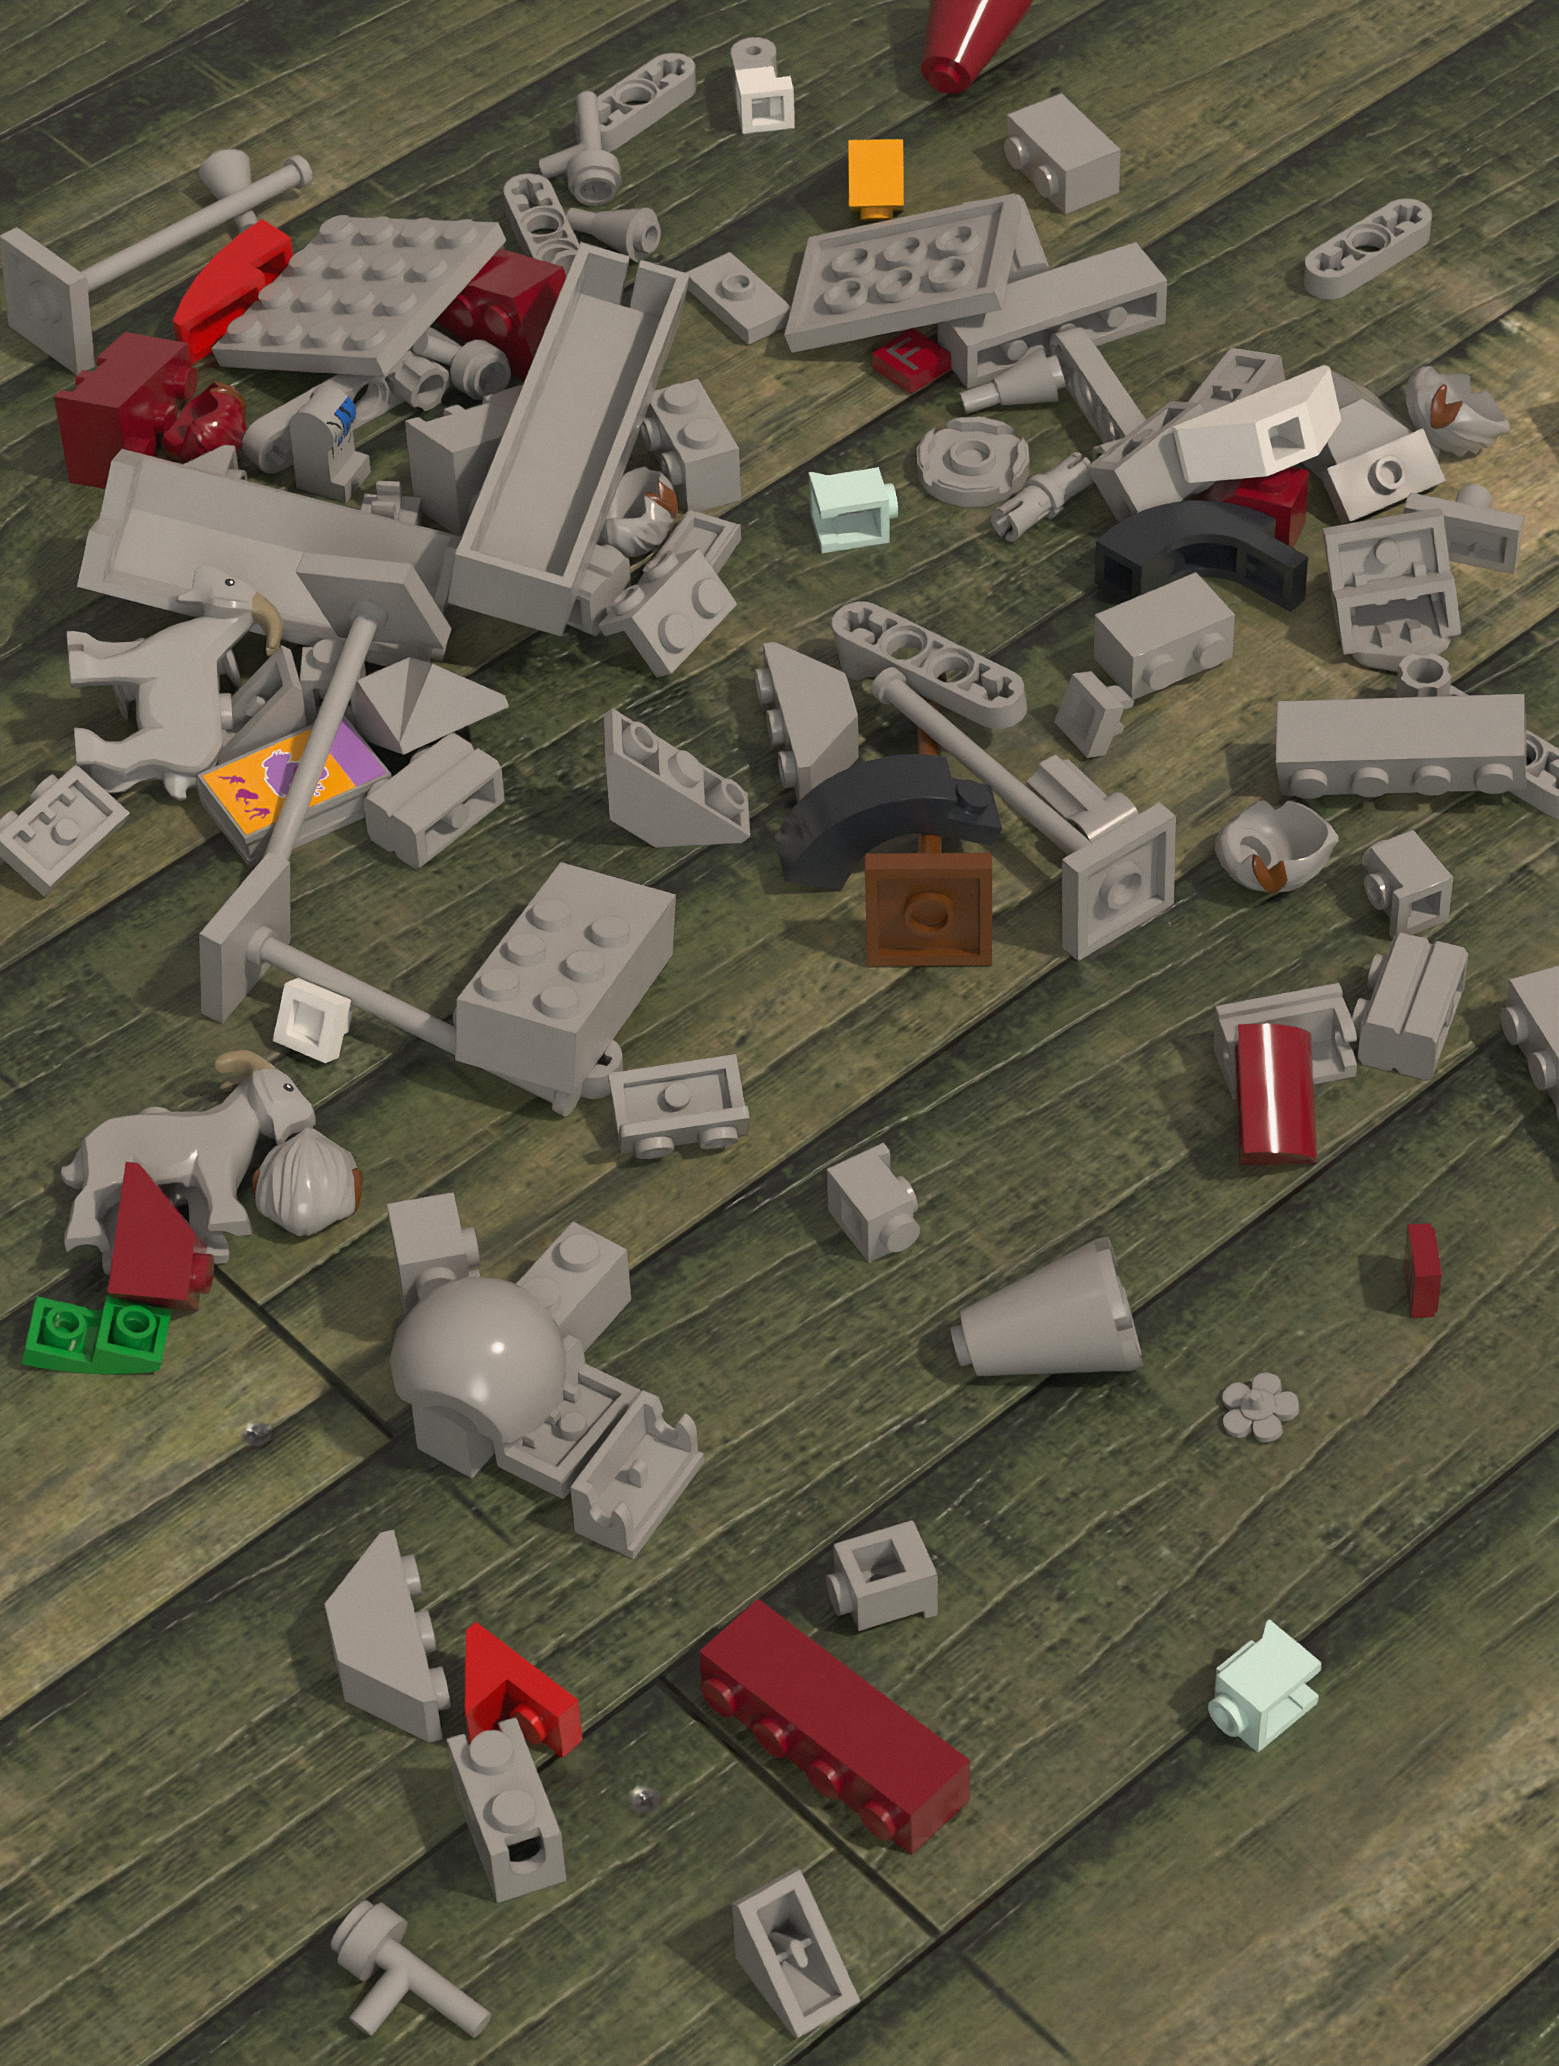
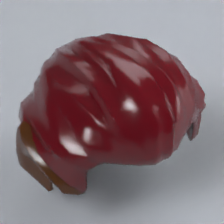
M217 381L211 383L200 395L186 404L175 423L167 432L163 433L161 442L167 456L173 462L184 465L223 445L235 446L237 456V453L240 452L239 449L242 448V440L247 431L245 418L246 401L235 387Z

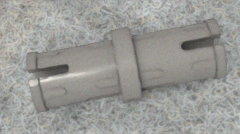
M1073 452L1044 475L1036 474L1028 479L1023 485L1026 487L992 511L991 522L996 532L1003 536L1005 532L1013 528L1005 537L1007 541L1013 542L1045 517L1052 519L1061 513L1064 508L1061 505L1094 483L1086 468L1091 464L1089 459L1085 457L1074 466L1081 459L1082 454Z

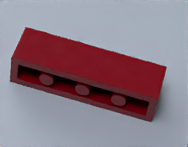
M757 1599L699 1651L701 1692L707 1703L724 1717H731L733 1715L752 1730L757 1741L768 1753L777 1758L785 1756L802 1769L811 1784L823 1796L829 1799L839 1798L859 1814L866 1828L880 1840L889 1841L891 1839L910 1855H913L970 1801V1760L761 1600Z

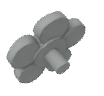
M1272 1373L1256 1375L1252 1381V1390L1243 1383H1232L1225 1389L1222 1395L1224 1406L1230 1410L1223 1417L1224 1428L1229 1435L1235 1438L1245 1437L1253 1430L1255 1438L1259 1442L1268 1443L1281 1437L1283 1433L1281 1421L1292 1420L1298 1415L1299 1401L1297 1396L1293 1392H1281V1380Z

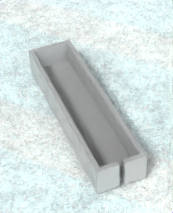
M580 243L455 553L447 603L562 636L679 327L690 274L640 260L631 306L628 308L621 306L630 256L586 243Z

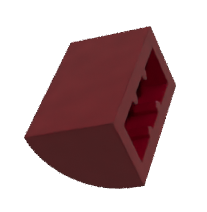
M1238 1024L1233 1040L1239 1166L1317 1164L1311 1033L1305 1029L1288 1025Z

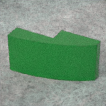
M36 1296L21 1364L43 1369L85 1374L119 1375L159 1371L172 1311L106 1296L102 1311Z

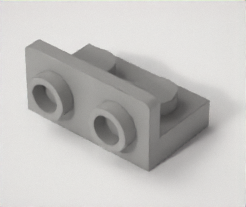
M74 765L60 779L51 774L30 795L28 801L31 805L18 816L12 810L0 819V864L5 861L45 897L125 824L130 812L78 765Z

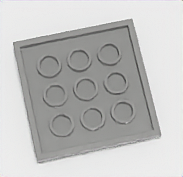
M339 215L332 217L321 225L320 232L315 238L290 259L289 266L275 281L265 286L259 292V301L256 300L242 316L229 324L227 332L211 350L220 367L385 377L507 240L498 222H473L469 219L459 221L431 220L429 218H419L416 220L390 219L386 216L356 218Z

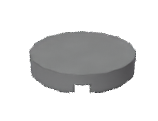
M960 417L947 421L946 429L935 433V428H933L923 436L917 447V479L927 493L944 503L960 507H987L1003 502L1020 491L1029 476L1028 444L1023 437L1020 441L1019 438L1014 436L1013 428L1001 421L985 417Z

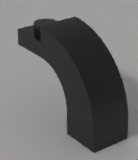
M1220 501L1173 502L1133 514L1116 524L1096 540L1095 584L1126 602L1188 575L1197 573L1200 577H1214L1236 582L1285 610L1292 612L1305 601L1308 556L1275 539L1276 519L1263 512Z
M907 754L870 760L845 769L824 780L795 805L777 832L775 840L785 881L841 891L865 853L890 839L910 834H933L992 846L1002 831V825L991 785L981 784L973 780L952 778L947 757Z

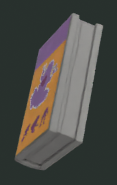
M345 715L342 718L293 849L365 818L363 800L366 798L370 788L380 779L392 778L391 773ZM314 724L196 775V787L201 804L249 868L258 865L263 859Z

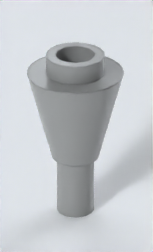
M236 149L216 151L201 165L199 178L219 201L252 184L250 159L246 153ZM253 208L233 218L240 234L258 222Z
M571 208L566 214L572 230L592 234L598 240L623 255L630 256V259L636 262L645 260L657 248L660 241V225L658 224L656 214L650 208L602 211L599 213Z
M1039 348L993 378V382L961 392L959 396L965 413L969 414L999 403L1001 405L1057 402L1059 401L1057 390L1066 387L1056 355L1046 358L1043 349Z

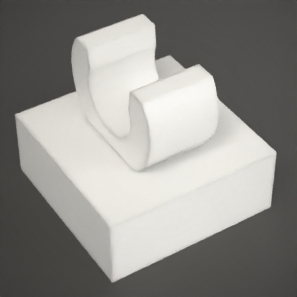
M301 978L286 982L273 1041L324 1063L339 1058L343 1036L349 1032L354 1006L350 1005L351 999Z

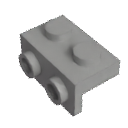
M699 548L674 555L669 550L653 558L643 568L646 576L637 585L628 587L612 599L609 604L612 611L598 625L604 636L625 631L657 678L672 674L737 605Z
M736 1054L608 1074L620 1154L635 1152L636 1157L639 1159H653L673 1153L674 1146L699 1142L702 1149H718L737 1143L738 1136L748 1135L750 1116L748 1106H745Z
M567 1335L563 1339L567 1373L561 1400L542 1426L511 1443L502 1444L492 1439L498 1467L562 1499L571 1491V1485L641 1393L640 1389L586 1364L582 1341L571 1335Z

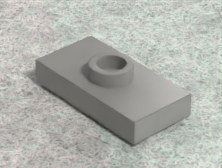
M731 252L686 272L690 274L687 290L748 345L787 326L791 306Z
M1424 429L1348 459L1319 473L1342 525L1408 498L1410 492L1419 494L1446 481Z

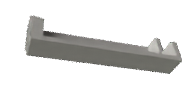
M121 449L111 462L100 517L88 532L77 587L199 618L204 616L202 607L178 603L176 597L191 590L194 571L202 565H210L247 583L277 608L283 622L281 640L314 647L316 643L326 638H337L346 642L347 638L337 636L297 575L296 570L303 552L412 564L441 613L445 616L455 553L462 537ZM259 624L253 625L249 630L250 632L265 635L264 630ZM372 641L365 661L386 667L408 657L431 663L432 659L442 661L446 646L445 649Z

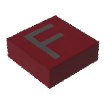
M911 328L872 353V368L909 394H912L951 369V353L914 328Z
M1431 1223L1408 1224L1403 1268L1411 1318L1435 1317V1313H1438L1442 1279L1435 1228H1432Z

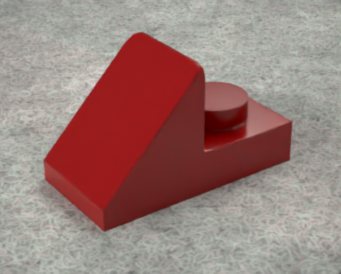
M477 1622L473 1623L466 1630L465 1717L469 1745L480 1733L490 1730L499 1731V1722L516 1717L526 1740L533 1744L542 1742L560 1757L564 1758L583 1740L578 1699Z

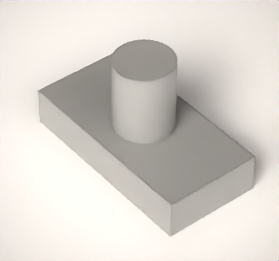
M1476 484L1463 486L1459 490L1455 501L1409 493L1404 506V514L1436 508L1441 509L1444 515L1449 561L1510 574L1515 573L1520 558L1524 524L1523 515L1490 509L1492 504L1490 492Z

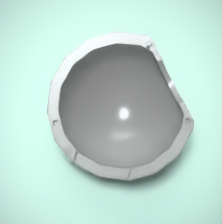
M484 1277L455 1279L425 1293L397 1328L389 1359L395 1391L401 1400L424 1410L431 1406H443L456 1410L475 1424L477 1433L502 1444L514 1442L542 1426L561 1400L567 1373L566 1353L560 1327L550 1312L535 1296L523 1287L503 1279Z

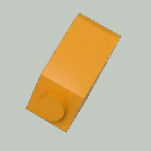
M903 139L849 140L850 212H860L862 221L892 220L893 211H904Z

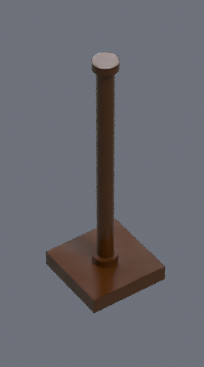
M942 673L937 679L947 683L946 673ZM918 694L941 714L940 704ZM917 726V754L941 756V746ZM917 834V853H865L867 966H992V853H941V836L933 834Z

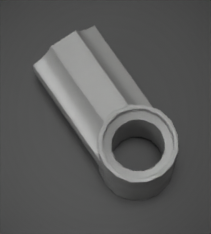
M1057 755L1039 763L1036 772L1027 780L1028 789L1091 842L1139 815L1136 807L1128 797L1118 792L1107 796L1069 759L1061 760Z

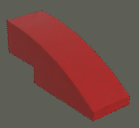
M261 219L219 251L198 274L181 300L173 319L176 341L188 343L191 365L212 353L211 348L227 332L229 324L242 316L256 300L259 301V292L265 286L273 283L289 266V261L293 257L291 237L265 220Z

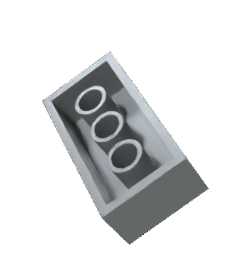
M560 862L457 998L455 1060L574 1095L673 955L676 894Z

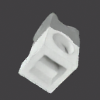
M750 37L736 42L731 48L732 89L742 134L795 128L793 85L790 76L779 78L777 76V52L774 43L759 37Z

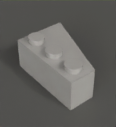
M523 385L484 396L482 405L467 410L459 405L445 408L443 417L425 422L421 418L416 417L405 421L413 496L421 497L423 513L457 536H463Z

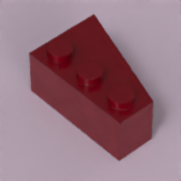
M499 248L439 315L435 322L466 343L474 340H484L505 353L511 374L525 382L567 278L564 267Z
M124 332L97 357V366L99 367L94 372L82 370L75 377V385L78 386L72 392L60 390L54 395L69 483L106 489L111 462L121 449L156 457V452L162 443L163 433L167 432L175 423L186 400L190 401L196 391L197 371L194 367H191L188 343Z

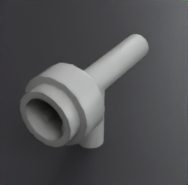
M585 91L576 97L580 144L541 158L539 166L543 176L547 179L567 172L570 193L582 204L599 206L612 201L616 196V192L621 186V172L618 159L612 153L602 150L597 96L593 92Z
M429 327L413 345V350L416 354L451 366V380L454 386L475 400H483L484 396L504 391L509 383L511 371L505 353L484 340H474L461 346L434 328Z
M367 1900L360 1902L346 1916L337 1929L331 1942V1948L339 1954L338 1963L362 1981L371 1978L380 1968H383L386 1972L348 2019L362 2032L372 2037L410 1989L473 2038L477 2037L490 2021L492 2013L399 1944L407 1928V1921L383 1903L374 1906Z

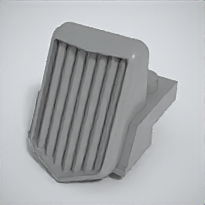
M1440 508L1322 528L1333 614L1343 655L1352 654L1353 658L1363 666L1398 673L1399 663L1406 656L1412 653L1416 655H1427L1430 653L1440 655L1447 650L1451 642V636L1461 634L1455 579L1450 571L1444 515Z

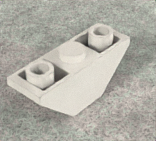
M1323 365L1173 426L1172 429L1184 479L1189 483L1269 476L1319 455L1342 420L1330 367Z

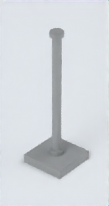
M295 155L285 160L284 167L81 272L17 227L0 235L8 326L76 375L82 370L87 371L95 367L89 292L292 187L302 189L310 185L313 181V174L309 164L300 155Z
M303 552L296 573L337 636L347 638L263 858L268 852H271L285 860H289L371 642L445 649L452 629L412 564Z
M887 668L875 678L871 692L882 704H893L983 783L991 785L992 790L1068 855L1062 859V948L1077 961H1080L1174 904L1176 816L1160 802L1091 842L907 685L906 676L897 668Z
M268 852L199 933L201 1014L221 1024L225 1022L269 967L273 965L297 978L351 999L352 1005L455 1055L456 1027L288 945L290 943V861ZM484 1069L553 1103L552 1110L564 1117L573 1111L583 1089L582 1083L575 1094L571 1095Z

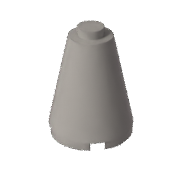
M1109 1237L1095 1239L961 1310L960 1318L962 1324L950 1328L960 1366L973 1364L977 1376L1131 1371L1144 1367L1140 1357L1142 1354L1124 1286H1122L1119 1275H1116L1115 1267H1118Z

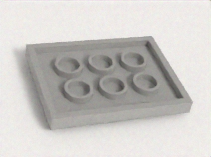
M1015 193L809 237L784 334L791 352L794 353L1002 310L1022 212Z

